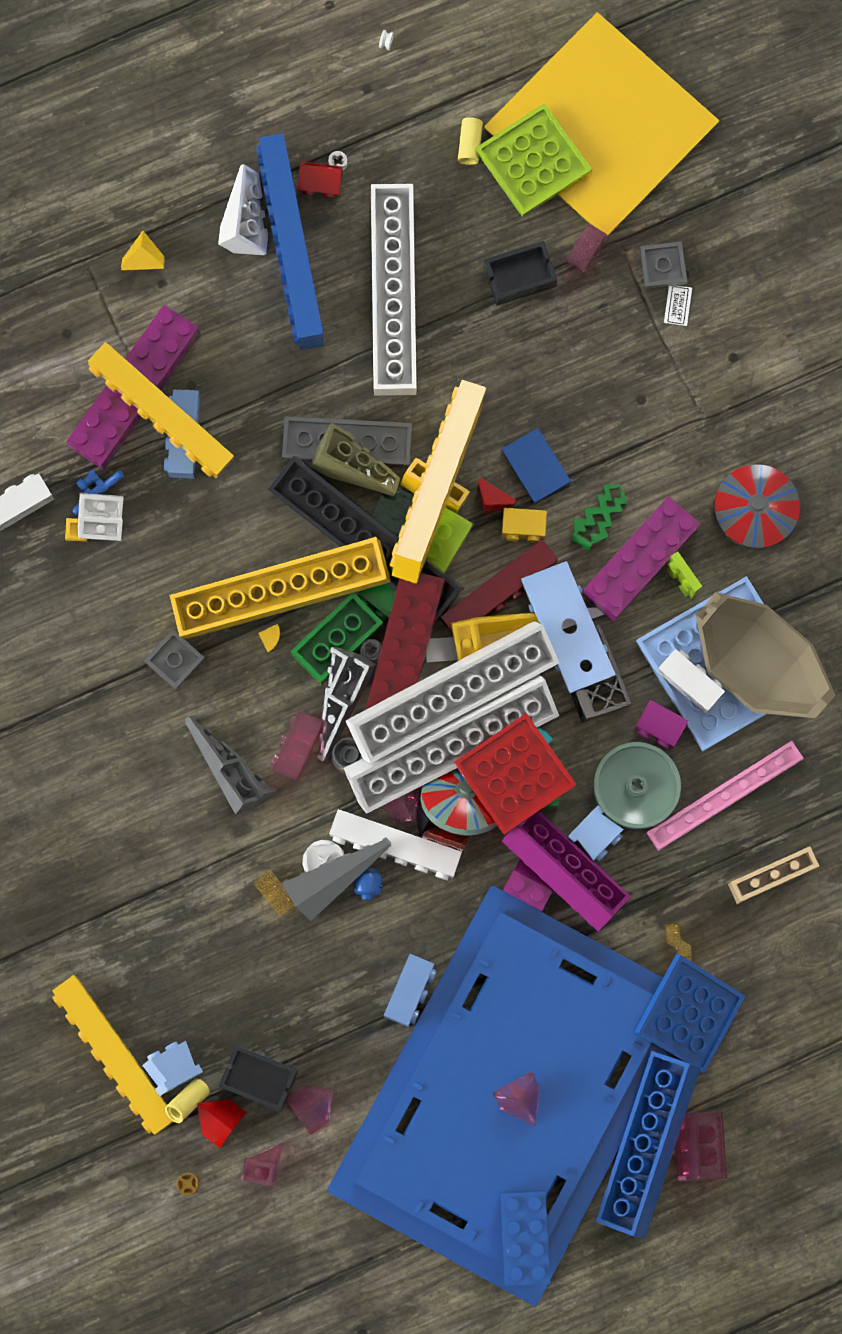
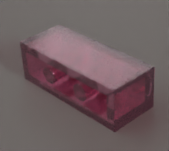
M299 711L298 715H293L289 724L292 728L289 734H284L280 746H282L280 754L276 753L271 762L274 773L297 783L323 728L324 722L302 711Z

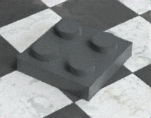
M682 241L640 246L645 289L687 284Z
M172 629L144 662L177 690L205 660V657Z

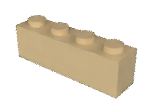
M809 846L730 882L728 886L736 903L739 904L818 868L819 864Z

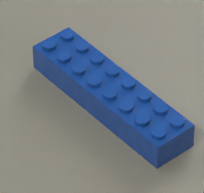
M651 1051L596 1222L631 1236L645 1239L701 1067Z

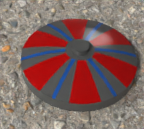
M747 465L734 470L722 481L714 500V515L720 530L733 543L748 549H766L784 541L794 529L800 513L799 496L793 483L782 472L766 465Z

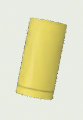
M464 118L462 120L458 162L466 165L478 164L479 155L475 148L481 144L482 120L477 118Z
M193 1079L165 1107L167 1116L172 1121L181 1123L197 1107V1103H201L210 1094L209 1087L201 1079Z

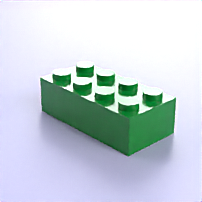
M351 593L291 651V654L322 686L329 680L330 673H328V667L331 665V647L335 646L357 653L384 627L383 622L355 593Z

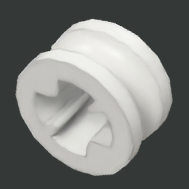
M383 30L379 48L386 47V50H390L394 32L387 33L386 30Z
M335 151L330 154L329 165H334V159L339 160L341 158L342 165L337 164V166H343L344 171L347 167L346 155L341 151Z

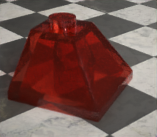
M438 826L423 833V839L461 851L463 855L470 835L454 834Z

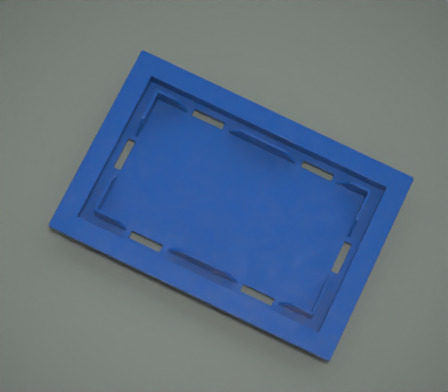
M491 886L327 1191L516 1297L536 1306L548 1284L505 1286L500 1193L545 1191L547 1199L558 1176L566 1180L550 1213L547 1215L551 1279L620 1148L651 1051L666 1056L669 1054L634 1032L663 977L504 891ZM565 959L596 976L597 979L592 985L559 967L562 960ZM481 973L487 979L470 1011H468L462 1005L478 975ZM626 1052L632 1056L613 1090L606 1085L622 1054ZM414 1096L421 1100L404 1134L401 1135L395 1130ZM434 1203L467 1221L464 1230L430 1212L432 1204Z

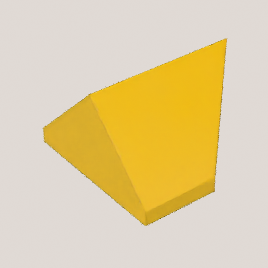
M142 231L123 257L121 270L164 269L165 257L147 234Z

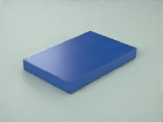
M538 428L501 449L534 504L571 483V480Z

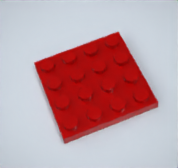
M527 713L454 762L503 835L577 785Z

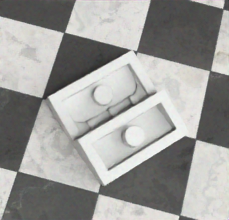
M80 493L78 538L121 541L123 496Z

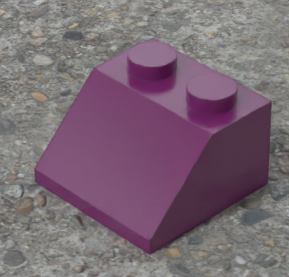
M650 700L635 729L638 730L637 734L645 739L651 737L657 741L656 744L668 750V748H674L688 720Z
M520 859L503 891L542 912L553 889Z

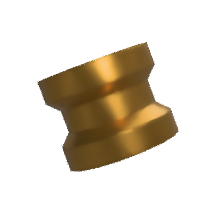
M184 1173L178 1177L176 1186L181 1194L192 1195L198 1191L200 1181L195 1174Z

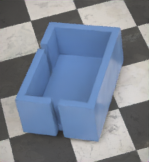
M409 954L384 1013L385 1018L409 1027L410 1023L415 1024L419 1015V1011L416 1010L419 1003H424L428 993L425 990L427 982L432 984L437 971L433 969L434 963Z

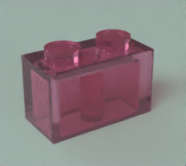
M588 223L566 258L567 262L586 273L607 240V234Z

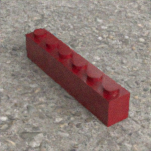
M541 539L443 614L440 621L453 636L451 623L476 617H487L494 611L496 614L506 607L505 603L512 598L514 601L523 594L522 578L555 566L558 558L544 540Z

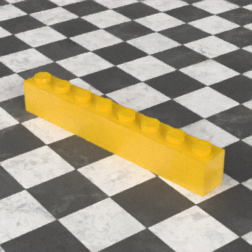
M105 342L88 360L89 370L96 377L102 376L106 380L105 384L112 391L117 390L122 394L121 398L129 406L133 404L138 408L137 413L145 420L149 418L155 423L153 427L161 434L165 432L170 437L169 441L176 448L182 447L186 451L185 455L192 462L195 463L197 461L203 466L201 468L202 471L209 477L213 475L217 478L234 460L233 454L109 344Z
M71 976L52 990L55 994L52 997L59 1008L63 1006L68 1012L65 1017L72 1026L76 1024L80 1029L78 1035L85 1044L89 1042L93 1049L90 1052L97 1061L102 1060L106 1066L103 1069L110 1080L114 1078L119 1084L116 1086V1089L123 1098L127 1096L131 1101V1104H129L130 1109L136 1116L140 1114L144 1121L141 1124L148 1134L152 1132L154 1135H157L174 1121L165 1112L167 1103L162 1096L158 1095L153 1083L77 976Z

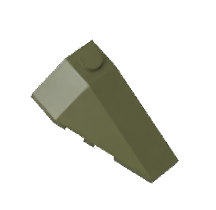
M331 423L315 451L310 468L329 478L394 496L400 478L382 461L377 462L369 454L370 450L366 447L362 448L354 441L355 437L351 433Z

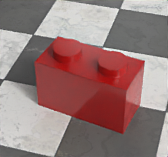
M301 162L297 190H302V193L307 195H314L315 192L323 193V196L326 197L339 195L341 192L343 166Z

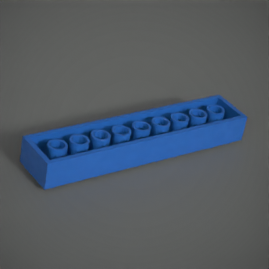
M284 134L259 138L260 145L256 146L278 263L283 264L279 265L282 284H287L283 285L286 304H291L287 305L290 324L295 323V325L291 326L294 344H299L300 350L324 346L323 330Z

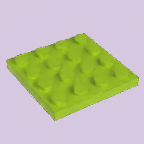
M545 103L475 148L479 157L522 217L592 172V168Z

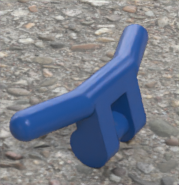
M92 469L88 472L86 478L80 479L76 484L84 493L103 494L120 481L124 474L122 471H117L103 482ZM95 482L97 486L90 490L88 486ZM79 504L72 510L75 515L79 514Z

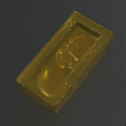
M268 870L253 882L280 918L295 906L285 888L271 870Z

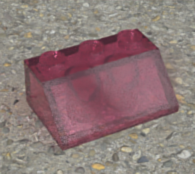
M723 1111L685 1114L676 1142L678 1181L727 1178Z

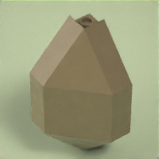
M715 592L705 606L696 613L707 673L718 680L725 689L753 713L816 718L834 698L835 693L813 644L768 605Z

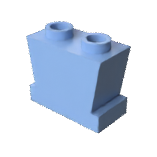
M599 805L568 836L573 843L577 842L592 861L595 859L600 861L608 853L605 849L609 844L615 845L623 837L620 834L623 828L602 815L603 810Z
M177 1041L168 1045L163 1053L159 1051L154 1052L147 1057L149 1061L142 1065L158 1085L155 1090L159 1096L192 1080L203 1072L199 1064L195 1066L186 1041L179 1045Z

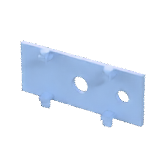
M567 561L522 578V584L531 602L528 605L530 612H535L539 623L543 624L559 660V664L555 665L554 668L556 672H561L569 693L615 676L616 674L606 654L608 652L607 646L602 644L581 596L583 593L580 585L577 586ZM567 619L573 620L577 626L576 631L573 634H566L561 627L563 621ZM583 660L591 662L592 669L589 672L581 670L580 663Z

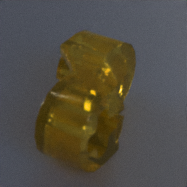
M665 924L666 943L677 949V954L692 962L691 946L680 938L679 924Z

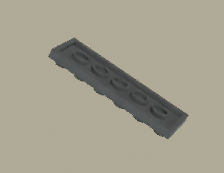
M289 416L284 418L282 460H291L293 456H298L304 461H312L330 424L333 423L351 433L355 437L354 441L362 448L366 447L370 450L369 454L377 462L382 461L385 465L410 467L412 423Z

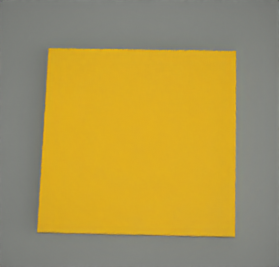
M597 12L484 126V129L492 136H495L545 103L592 168L590 174L559 193L558 196L607 238L719 123V120Z

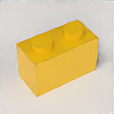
M504 508L502 538L513 542L519 541V539H528L527 541L530 543H537L541 539L544 540L547 511Z

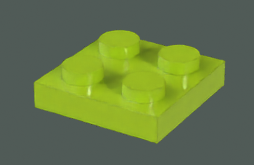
M677 551L670 556L667 563V571L673 579L677 578L681 584L679 588L682 593L693 599L700 593L703 586Z

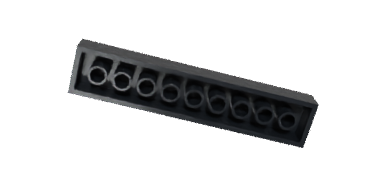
M293 456L268 490L339 547L374 537L378 538L381 542L391 581L386 584L396 591L400 578L392 576L393 567L390 566L393 557L392 552L395 544L399 541V536L319 472L310 468V465L298 456ZM426 558L421 573L446 579L435 622H439L441 616L448 611L465 588Z

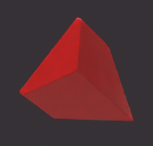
M481 477L479 478L478 490L484 514L503 511L504 508H514L516 505L514 498Z
M230 1099L197 1103L202 1135L219 1148L222 1147L247 1114L246 1111Z

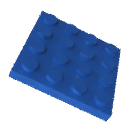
M676 954L634 1032L681 1061L701 1067L699 1072L705 1073L746 996L685 957Z

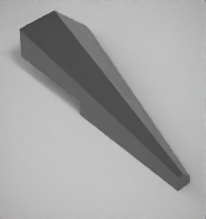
M335 646L331 647L330 650L332 658L331 665L328 667V673H330L328 687L325 690L322 715L324 723L319 739L321 740V748L317 756L323 762L328 760L347 724L346 720L353 713L377 667V664L362 655Z
M192 715L186 719L185 723L235 815L251 811L277 792L274 786L270 788L262 781L263 776L261 774H254L246 766L247 762L224 741H217L211 735L212 731L209 728L204 729L195 721L196 716Z
M383 838L382 841L371 846L366 845L363 849L352 854L351 852L321 864L314 870L302 872L299 876L290 880L286 879L282 882V885L294 905L312 921L391 846V841L388 838Z

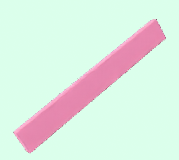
M790 741L657 825L646 834L657 851H659L804 758L793 741Z

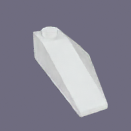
M244 164L240 166L220 226L218 244L233 253L265 255L267 252L268 231L264 229L263 225L265 211L261 210L260 205L262 191L259 173Z

